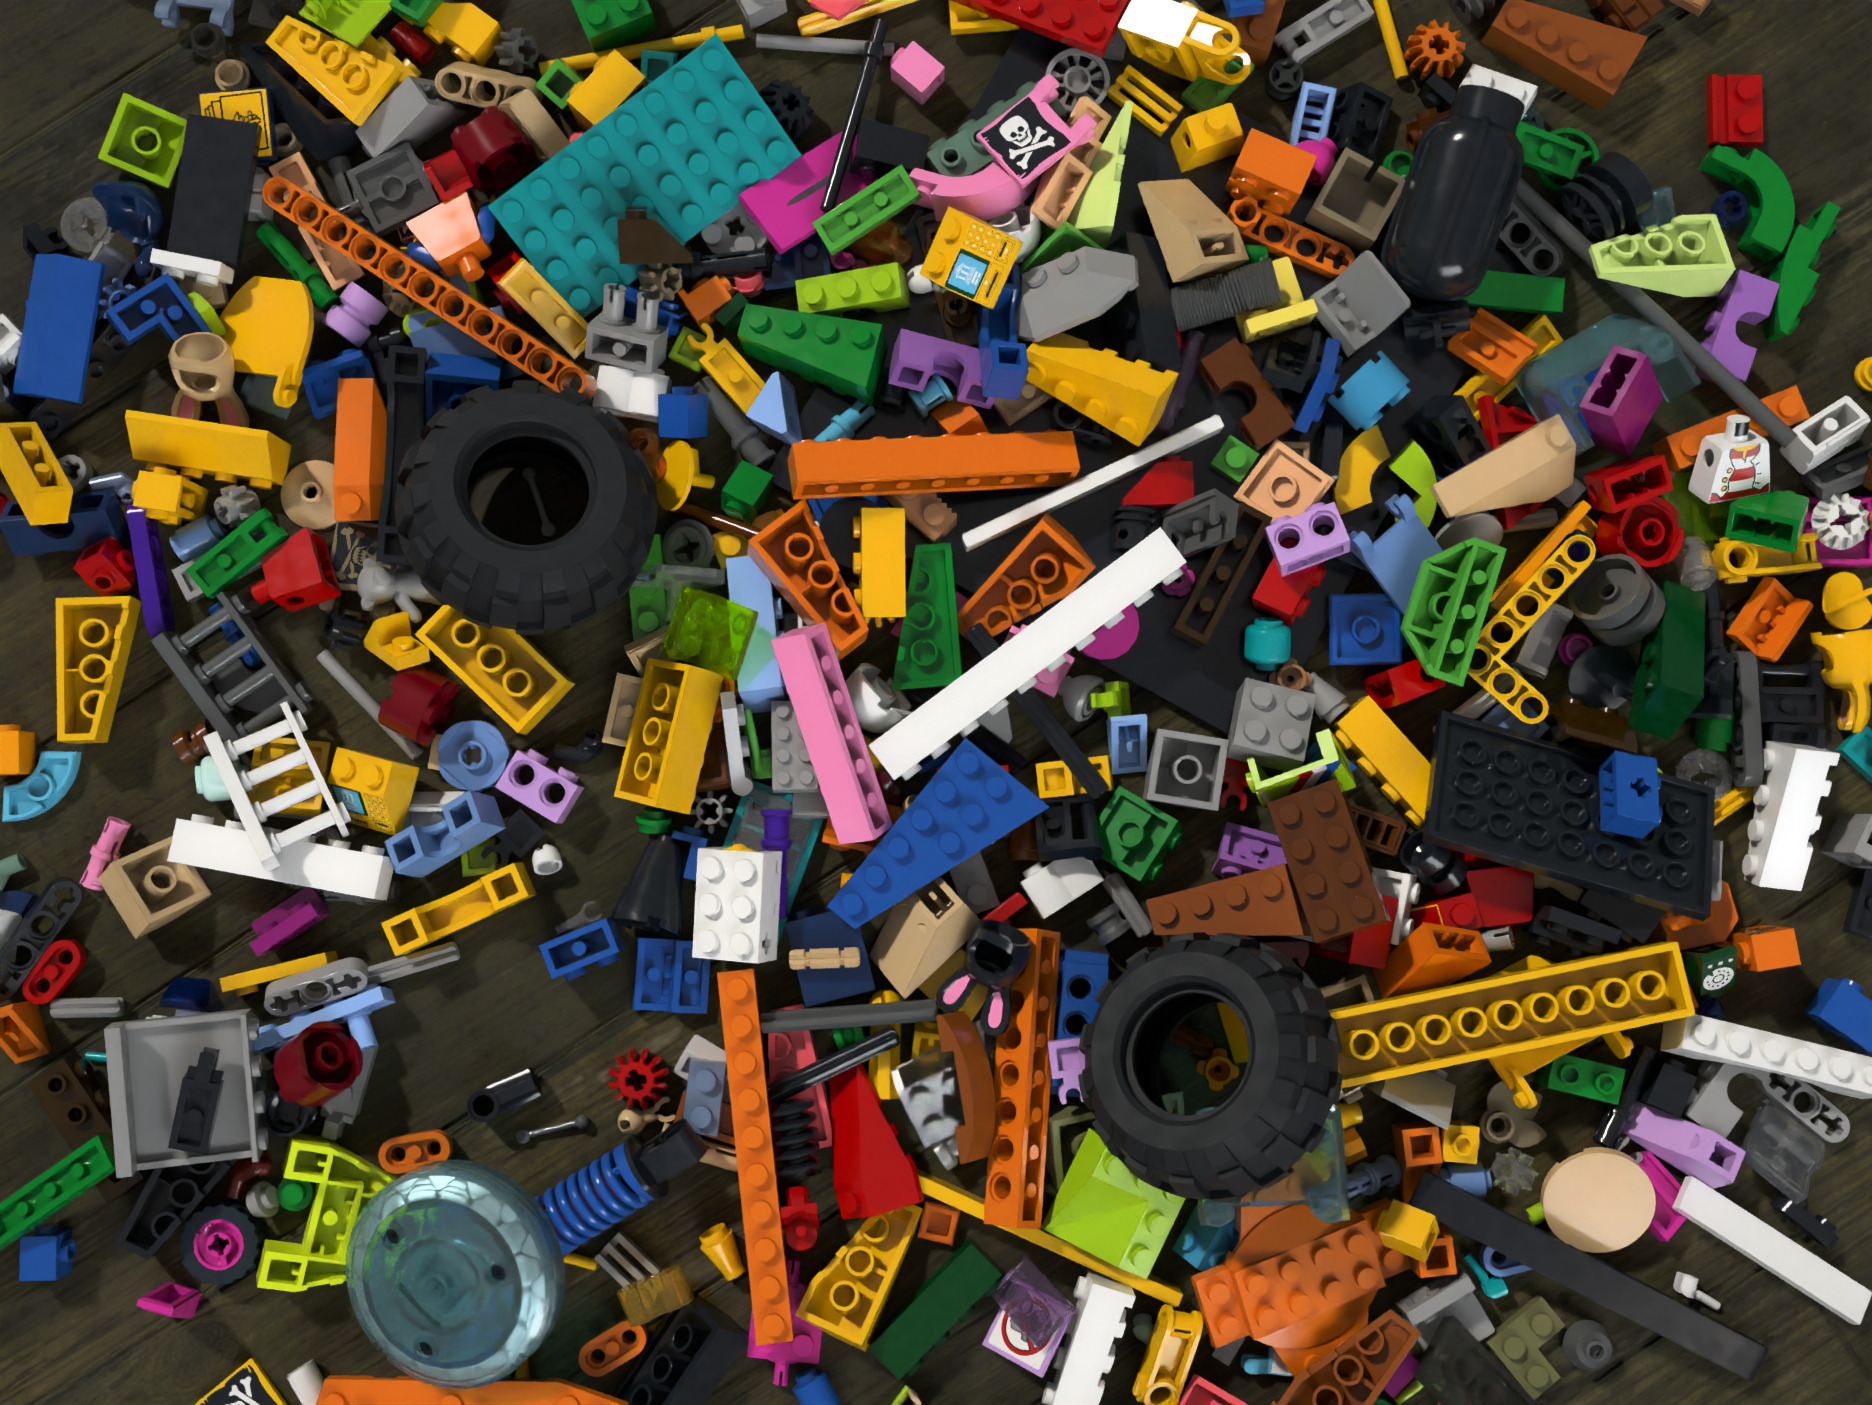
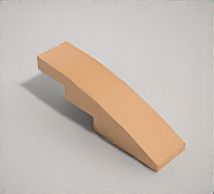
M1087 96L1078 99L1066 125L1072 128L1083 115L1088 113L1097 123V126L1093 128L1096 135L1089 142L1076 146L1044 171L1030 210L1033 215L1054 231L1067 220L1093 173L1089 168L1103 145L1099 142V139L1112 116Z
M297 152L268 167L273 177L280 176L286 178L329 204L301 152ZM289 189L283 193L284 201L288 199ZM318 208L312 211L310 215L311 222L317 218ZM301 226L298 227L333 291L365 276L361 265ZM343 229L340 230L339 240L344 239L346 236Z

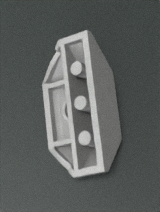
M1084 246L1023 273L1020 279L1021 293L1015 315L1017 340L1039 342L1101 316L1119 302L1127 291H1133L1139 286L1138 261L1135 256Z

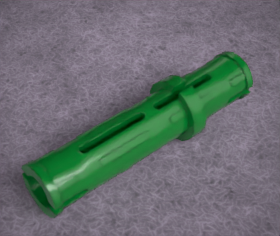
M266 222L259 227L256 237L271 251L281 265L293 276L295 281H301L306 284L311 298L323 313L328 312L333 305H339L340 297L323 280V274L318 268L312 267L274 222Z

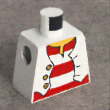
M1739 414L1728 416L1724 433L1707 435L1701 441L1688 490L1707 504L1770 493L1769 443L1765 438L1749 429L1750 418L1748 416Z

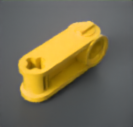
M1818 533L1802 534L1795 553L1723 537L1719 539L1720 543L1714 545L1715 549L1709 556V567L1711 572L1718 577V580H1724L1725 584L1747 582V578L1820 570L1823 567L1822 563L1818 562L1815 541L1819 539ZM1730 552L1737 557V567L1732 566L1729 561Z
M1167 1304L1161 1307L1132 1388V1393L1138 1402H1142L1145 1405H1178L1203 1330V1316L1200 1311L1193 1310L1191 1313L1177 1311Z

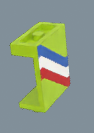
M1329 728L1315 733L1323 759L1269 778L1254 757L1247 758L1250 772L1245 774L1251 792L1253 794L1257 793L1263 807L1267 806L1268 802L1334 779H1338L1343 784L1345 791L1357 787L1347 756Z

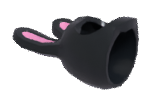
M988 919L980 922L973 929L969 938L963 967L949 977L936 994V1002L939 1008L945 1012L952 1013L963 1006L979 983L988 987V993L980 1017L981 1028L985 1033L992 1036H999L1005 1033L1011 1022V989L1024 970L1031 955L1030 938L1014 926L1001 921Z

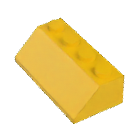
M126 410L125 420L133 459L145 464V470L153 472L154 467L180 470V475L193 479H202L203 474L215 476V481L226 484H237V479L250 481L249 486L271 490L272 484L282 486L284 483L292 445L269 431Z

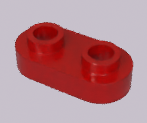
M72 939L59 940L52 943L22 982L24 997L33 1004H45L58 999L86 963L87 955L83 945ZM67 951H70L73 955L71 963L65 960ZM45 979L50 983L48 991H45L42 987Z

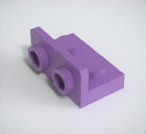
M1226 822L1222 831L1218 857L1212 867V874L1221 876L1222 879H1228L1269 867L1287 864L1278 836Z

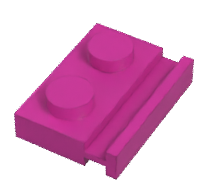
M1649 1150L1641 1151L1643 1159L1639 1165L1648 1175L1656 1196L1655 1212L1648 1229L1659 1241H1669L1687 1219L1672 1209L1681 1185Z

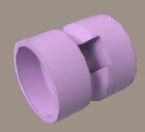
M351 281L340 295L342 304L340 306L333 305L321 321L360 349L371 334L370 324L378 325L389 309Z

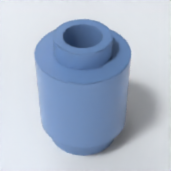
M206 514L177 529L175 535L170 537V544L176 555L183 562H186L208 552L228 536V532L224 524L217 517L213 519Z
M1477 1162V1164H1444V1167L1440 1168L1439 1177L1481 1199L1485 1198L1486 1192L1492 1189L1490 1171L1488 1168L1483 1169L1481 1162Z

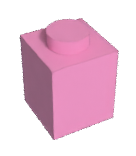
M914 41L906 49L901 47L890 61L891 80L922 106L945 81V67Z

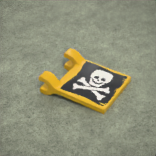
M252 1357L194 1405L288 1404L255 1357Z

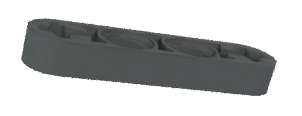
M1731 651L1734 653L1732 709L1735 710L1730 744L1732 779L1737 787H1758L1763 780L1764 766L1757 658L1752 651Z

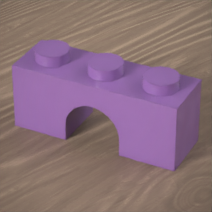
M1740 269L1729 278L1719 295L1716 296L1719 301L1716 309L1710 313L1706 320L1704 330L1708 332L1704 343L1702 342L1701 345L1739 381L1744 383L1747 380L1757 349L1739 340L1736 334L1737 321L1756 325L1769 317L1780 284ZM1695 366L1692 375L1713 382Z
M901 328L891 352L889 384L923 392L929 377L938 373L954 383L957 389L956 401L991 409L996 398L983 397L978 348Z

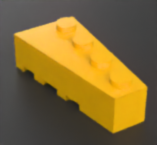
M1062 332L1042 341L1033 342L1027 349L1028 374L1026 380L1138 447L1159 423L1179 373L1168 369L1164 373L1153 370L1150 363L1139 359L1135 363L1118 357V352L1108 348L1102 351L1090 348L1088 341Z
M132 596L56 598L58 742L68 744L108 743L142 604L140 600Z

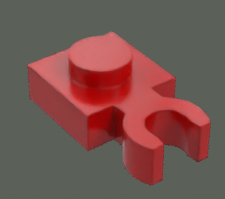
M1226 757L1223 783H1227V786L1221 792L1219 807L1225 808L1227 798L1230 795H1234L1238 798L1237 810L1244 811L1246 808L1247 797L1243 792V787H1249L1245 776L1246 773L1250 772L1247 762Z

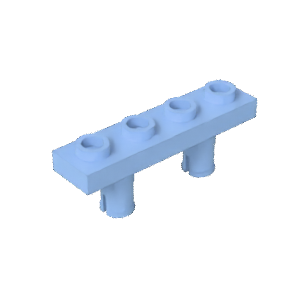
M377 983L369 984L362 991L358 992L356 996L346 1000L343 997L324 1003V1008L313 1013H311V1010L295 1013L289 1017L290 1022L278 1026L277 1023L262 1026L259 1028V1040H254L255 1054L264 1055L278 1050L302 1030L320 1021H329L338 1025L348 1023L351 1036L357 1041L361 1052L378 1046V1042L369 1015L375 1010L395 1003L393 991L390 988L378 987Z

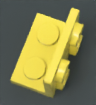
M1289 257L1272 261L1282 302L1272 304L1271 306L1268 305L1264 308L1261 307V309H1254L1251 312L1235 314L1234 317L1243 343L1247 344L1309 324L1318 313L1314 298L1304 301Z

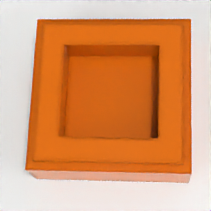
M925 1200L918 1238L953 1245L960 1209L951 1205Z

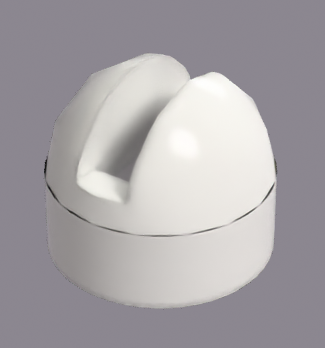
M923 264L910 269L906 276L908 288L916 294L934 291L931 280L919 274Z
M545 844L543 849H535L532 855L535 873L549 875L562 868L561 855L556 847Z

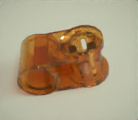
M885 221L847 246L858 255L873 258L887 264L898 262L902 265L908 261L913 252L911 241L899 234L898 227L892 221Z

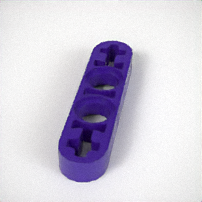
M132 503L127 506V521L144 621L149 634L154 638L162 632L175 631V621L157 519L145 517L146 511L133 506Z

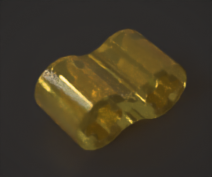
M680 1264L667 1267L649 1277L632 1282L617 1291L630 1327L642 1325L662 1314L677 1310L694 1300Z

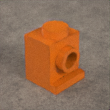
M717 275L711 279L708 277L701 279L693 285L692 291L688 294L684 289L678 292L682 303L699 328L703 323L710 325L716 321L714 316L736 294L725 276L719 279Z

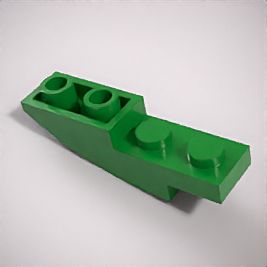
M1830 201L1815 210L1805 226L1799 224L1792 229L1783 252L1773 259L1768 280L1779 283L1780 286L1769 317L1764 319L1765 338L1771 343L1783 336L1788 337L1794 332L1800 322V318L1797 317L1802 306L1805 307L1809 304L1817 291V288L1813 286L1820 274L1811 268L1821 255V252L1818 250L1823 240L1826 241L1837 227L1838 222L1834 221L1841 209Z

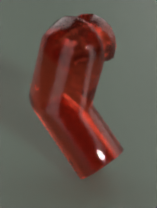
M252 1157L238 1161L233 1167L225 1195L235 1199H242L249 1179L256 1177V1175L265 1177L270 1173L272 1167L271 1159L269 1157H260L258 1162H252Z

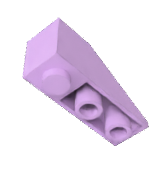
M1636 1101L1631 1111L1633 1118L1630 1123L1625 1124L1621 1132L1622 1134L1628 1135L1634 1142L1686 1175L1695 1177L1712 1189L1734 1183L1746 1151L1712 1130Z

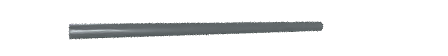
M1520 177L1515 195L1541 222L1595 271L1589 253V248L1593 243ZM1605 280L1783 448L1798 436L1640 287Z

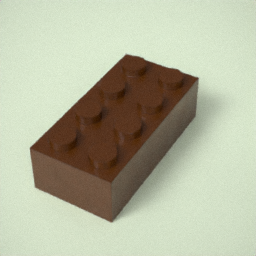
M1338 779L1267 803L1315 943L1324 944L1391 922L1343 784Z

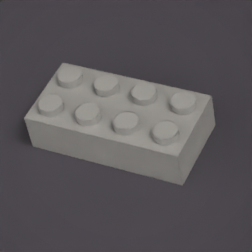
M771 701L773 793L818 792V779L810 761L791 701Z

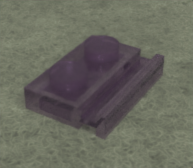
M1024 1255L1021 1258L1023 1261L1005 1275L999 1282V1287L991 1296L1035 1346L1041 1348L1062 1325L1070 1311L1073 1313L1076 1308L1034 1261Z

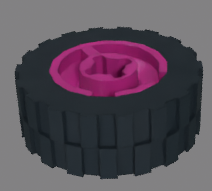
M226 1199L214 1202L192 1215L193 1218L185 1223V1229L179 1238L181 1240L179 1254L182 1255L184 1267L189 1269V1273L193 1277L199 1278L200 1282L205 1284L209 1282L218 1286L223 1283L230 1284L244 1277L259 1265L264 1241L268 1239L266 1236L267 1226L266 1223H263L262 1217L253 1216L248 1210L247 1205L241 1203L240 1200L228 1201ZM219 1238L223 1240L228 1239L229 1244L225 1248L221 1247Z

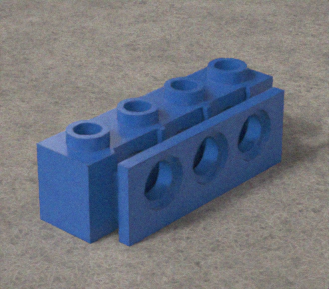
M1063 948V956L1059 955L1058 977H1060V983L1056 996L1054 1040L1081 1037L1083 1026L1080 1030L1074 1032L1066 1029L1067 1019L1074 1014L1082 1015L1084 1024H1092L1100 1005L1094 999L1108 980L1109 954ZM1077 978H1084L1088 982L1087 991L1081 996L1072 995L1070 992V985ZM1051 1077V1095H1058L1059 1087L1063 1083L1062 1078L1052 1079ZM1071 1088L1066 1092L1068 1097L1080 1098L1079 1091L1075 1088Z

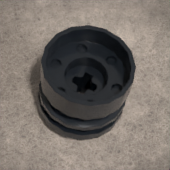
M1607 152L1585 170L1584 174H1578L1570 183H1566L1556 192L1555 201L1558 212L1591 243L1596 244L1617 237L1624 231L1625 227H1630L1653 209L1654 196L1649 182L1636 164L1622 154Z

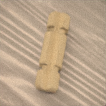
M845 947L844 950H839V948L810 949L809 952H805V949H794L789 953V966L793 970L805 969L806 966H810V969L839 968L840 965H845V968L858 967L860 965V950L857 947Z

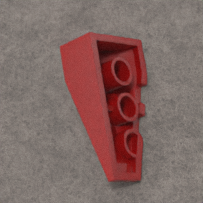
M862 1063L831 1077L833 1182L842 1219L872 1217L924 1201L916 1165L910 1153L905 1155L895 1137L899 1133L894 1123L889 1125L880 1109L881 1099Z

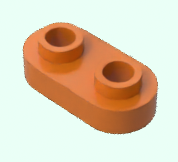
M437 1129L394 1136L385 1141L380 1147L378 1153L379 1163L385 1171L392 1174L436 1168L447 1162L452 1156L453 1141L446 1132ZM433 1141L438 1142L441 1146L439 1154L432 1152L430 1148ZM397 1147L404 1149V1159L396 1157L395 1150Z
M627 1317L589 1339L579 1353L578 1359L581 1369L589 1376L600 1377L638 1355L648 1340V1331L645 1324L637 1318ZM626 1330H632L636 1334L634 1341H628L625 1338L624 1332ZM596 1349L602 1350L605 1354V1359L597 1360L593 1355V1351Z

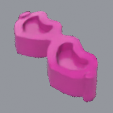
M843 250L833 256L829 252L831 263L838 271L872 267V265L868 266L863 260L856 261L852 254L846 253Z

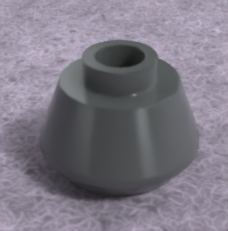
M1580 1320L1573 1323L1565 1332L1563 1351L1570 1363L1577 1368L1595 1370L1606 1365L1611 1358L1613 1349L1612 1338L1602 1324L1594 1320Z

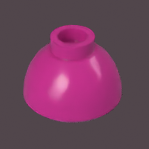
M1327 137L1320 141L1312 139L1298 143L1295 147L1317 156L1307 182L1316 186H1324L1335 166L1334 156L1338 153L1337 146Z

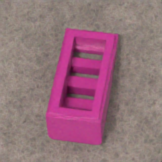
M168 1281L140 1297L136 1306L167 1317L192 1318L195 1315L201 1292L200 1290Z

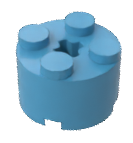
M1381 350L1374 356L1378 360L1376 364L1370 359L1340 387L1338 392L1342 396L1339 399L1334 394L1327 399L1356 431L1360 427L1364 431L1369 430L1384 416L1379 410L1387 402L1393 407L1411 391L1407 386L1410 380Z

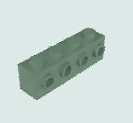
M1027 82L1017 90L1016 96L1007 102L1000 100L993 104L987 110V115L977 121L971 119L965 122L958 129V133L948 140L941 138L933 143L929 148V152L926 153V164L929 170L949 177H964L981 172L991 165L995 158L976 139V134L1026 97L1038 82ZM1056 98L1048 105L1065 122L1067 111L1059 99Z

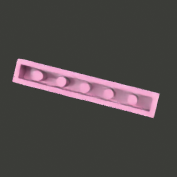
M826 623L790 630L771 640L838 842L839 844L874 840L893 825Z

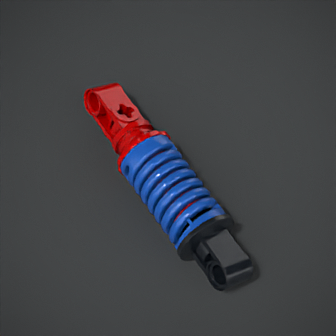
M686 1119L676 1121L665 1131L647 1142L640 1136L633 1134L616 1146L613 1152H606L601 1159L593 1160L590 1166H584L578 1173L569 1175L567 1180L559 1181L556 1187L546 1189L544 1195L527 1199L523 1202L522 1208L534 1219L535 1226L545 1244L549 1260L557 1262L578 1248L580 1244L588 1242L591 1237L598 1236L603 1230L611 1228L614 1223L622 1221L625 1216L635 1213L637 1208L647 1206L650 1200L665 1197L669 1192L668 1178L697 1163L706 1154L707 1147ZM498 1232L495 1236L477 1247H473L461 1254L452 1263L450 1270L471 1297L475 1298L501 1281L492 1275V1267L497 1262L506 1261L515 1255L501 1232ZM518 1264L511 1268L509 1276L519 1270Z

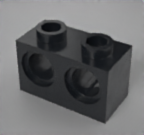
M1434 395L1411 416L1444 473H1454L1492 450L1463 395Z

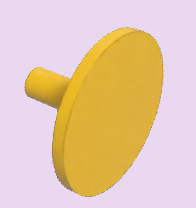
M675 440L667 446L661 457L656 477V492L661 507L665 510L675 511L687 499L691 486L712 489L715 483L713 475L700 473L699 451L691 448L687 442Z

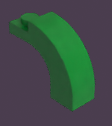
M1716 145L1703 157L1698 169L1730 184L1741 193L1748 207V222L1736 248L1768 263L1783 252L1793 229L1795 204L1789 182L1778 165L1758 149L1754 148L1749 154L1742 157L1733 148Z

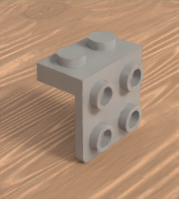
M1369 250L1361 253L1334 281L1307 299L1314 298L1318 310L1316 318L1333 339L1341 341L1340 348L1347 357L1375 339L1411 305L1407 295Z

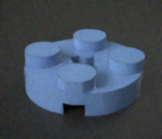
M477 720L463 721L451 726L442 735L437 748L439 753L438 767L441 775L449 784L462 790L480 792L493 787L499 781L512 758V751L505 735L494 725ZM469 747L474 750L479 747L482 750L480 753L482 758L480 763L473 762L469 765L466 762L469 758L466 750Z

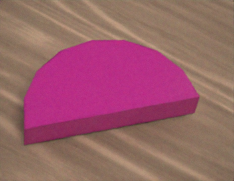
M1131 603L1122 610L1125 618L1113 627L1107 629L1103 625L1093 634L1096 639L1080 650V652L1089 658L1098 660H1112L1125 654L1136 641L1140 628L1138 613L1133 604Z

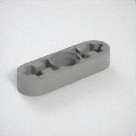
M348 957L273 981L266 988L264 1007L272 1015L287 1016L358 993L367 985L368 966L359 958ZM313 982H319L324 984L326 988L322 991H312L306 986Z
M1777 1074L1779 1081L1784 1085L1790 1086L1784 1090L1780 1086L1770 1084V1077L1767 1078L1765 1083L1755 1080L1757 1087L1816 1137L1828 1142L1837 1143L1843 1141L1848 1136L1850 1122L1847 1116L1805 1081ZM1806 1092L1810 1097V1105L1805 1111L1799 1112L1794 1107V1098L1798 1093ZM1820 1114L1825 1118L1832 1119V1124L1836 1127L1833 1132L1828 1131L1827 1125L1820 1119L1815 1118V1116Z

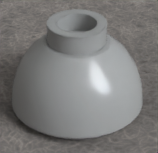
M1090 674L1079 675L1075 678L1066 676L1059 685L1058 694L1063 696V704L1069 715L1076 721L1081 722L1091 717L1097 710V708L1091 707L1090 693H1102L1105 691V683L1102 678Z

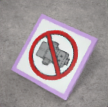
M1014 1278L982 1345L1043 1378L1075 1309Z

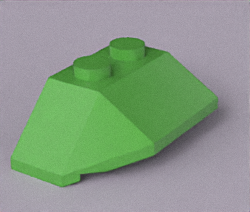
M1471 537L1422 560L1400 630L1428 676L1463 687L1507 550L1506 548Z

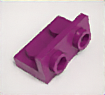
M305 887L251 924L259 938L249 945L257 956L272 954L330 915L331 912L315 888Z

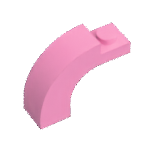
M996 160L981 172L964 177H949L919 168H914L909 174L910 179L922 197L913 204L933 209L937 222H942L948 206L983 221L997 218L1022 204L1038 186V179L1036 177L1024 188H1021Z

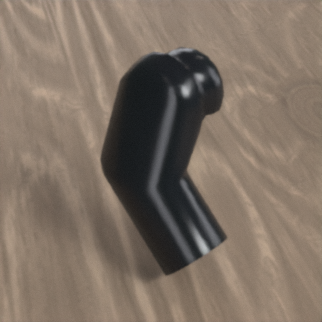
M589 730L585 733L586 737L576 745L557 742L554 749V759L579 764L589 763L604 749L605 743L602 742V733L597 730Z

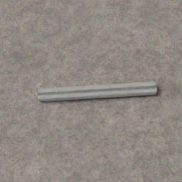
M449 942L369 966L367 985L383 983L456 961L460 958L459 948L456 942ZM319 982L306 986L312 991H322L326 988L324 984Z

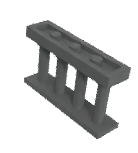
M233 591L220 592L216 596L224 607L183 635L175 634L174 631L162 632L150 640L224 742L230 739L232 743L262 730L284 715L280 706L283 702L287 701L290 709L297 707L301 713H306L316 708L311 701L314 699L312 691L303 681L298 683L248 614L251 608L239 593L234 594ZM233 619L245 637L205 664H197L189 653L192 651L191 646ZM254 648L266 666L227 693H218L211 683L213 680L212 676ZM275 677L288 695L247 723L239 722L232 712L234 710L233 705ZM254 749L238 755V758L247 755Z

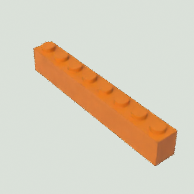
M1057 429L1034 433L1018 430L1009 434L980 432L975 435L963 436L948 433L940 437L910 435L905 438L893 439L878 436L869 440L840 438L835 441L823 442L807 439L798 443H792L787 460L793 500L1056 487L1074 482L1080 470L1073 431H1059Z

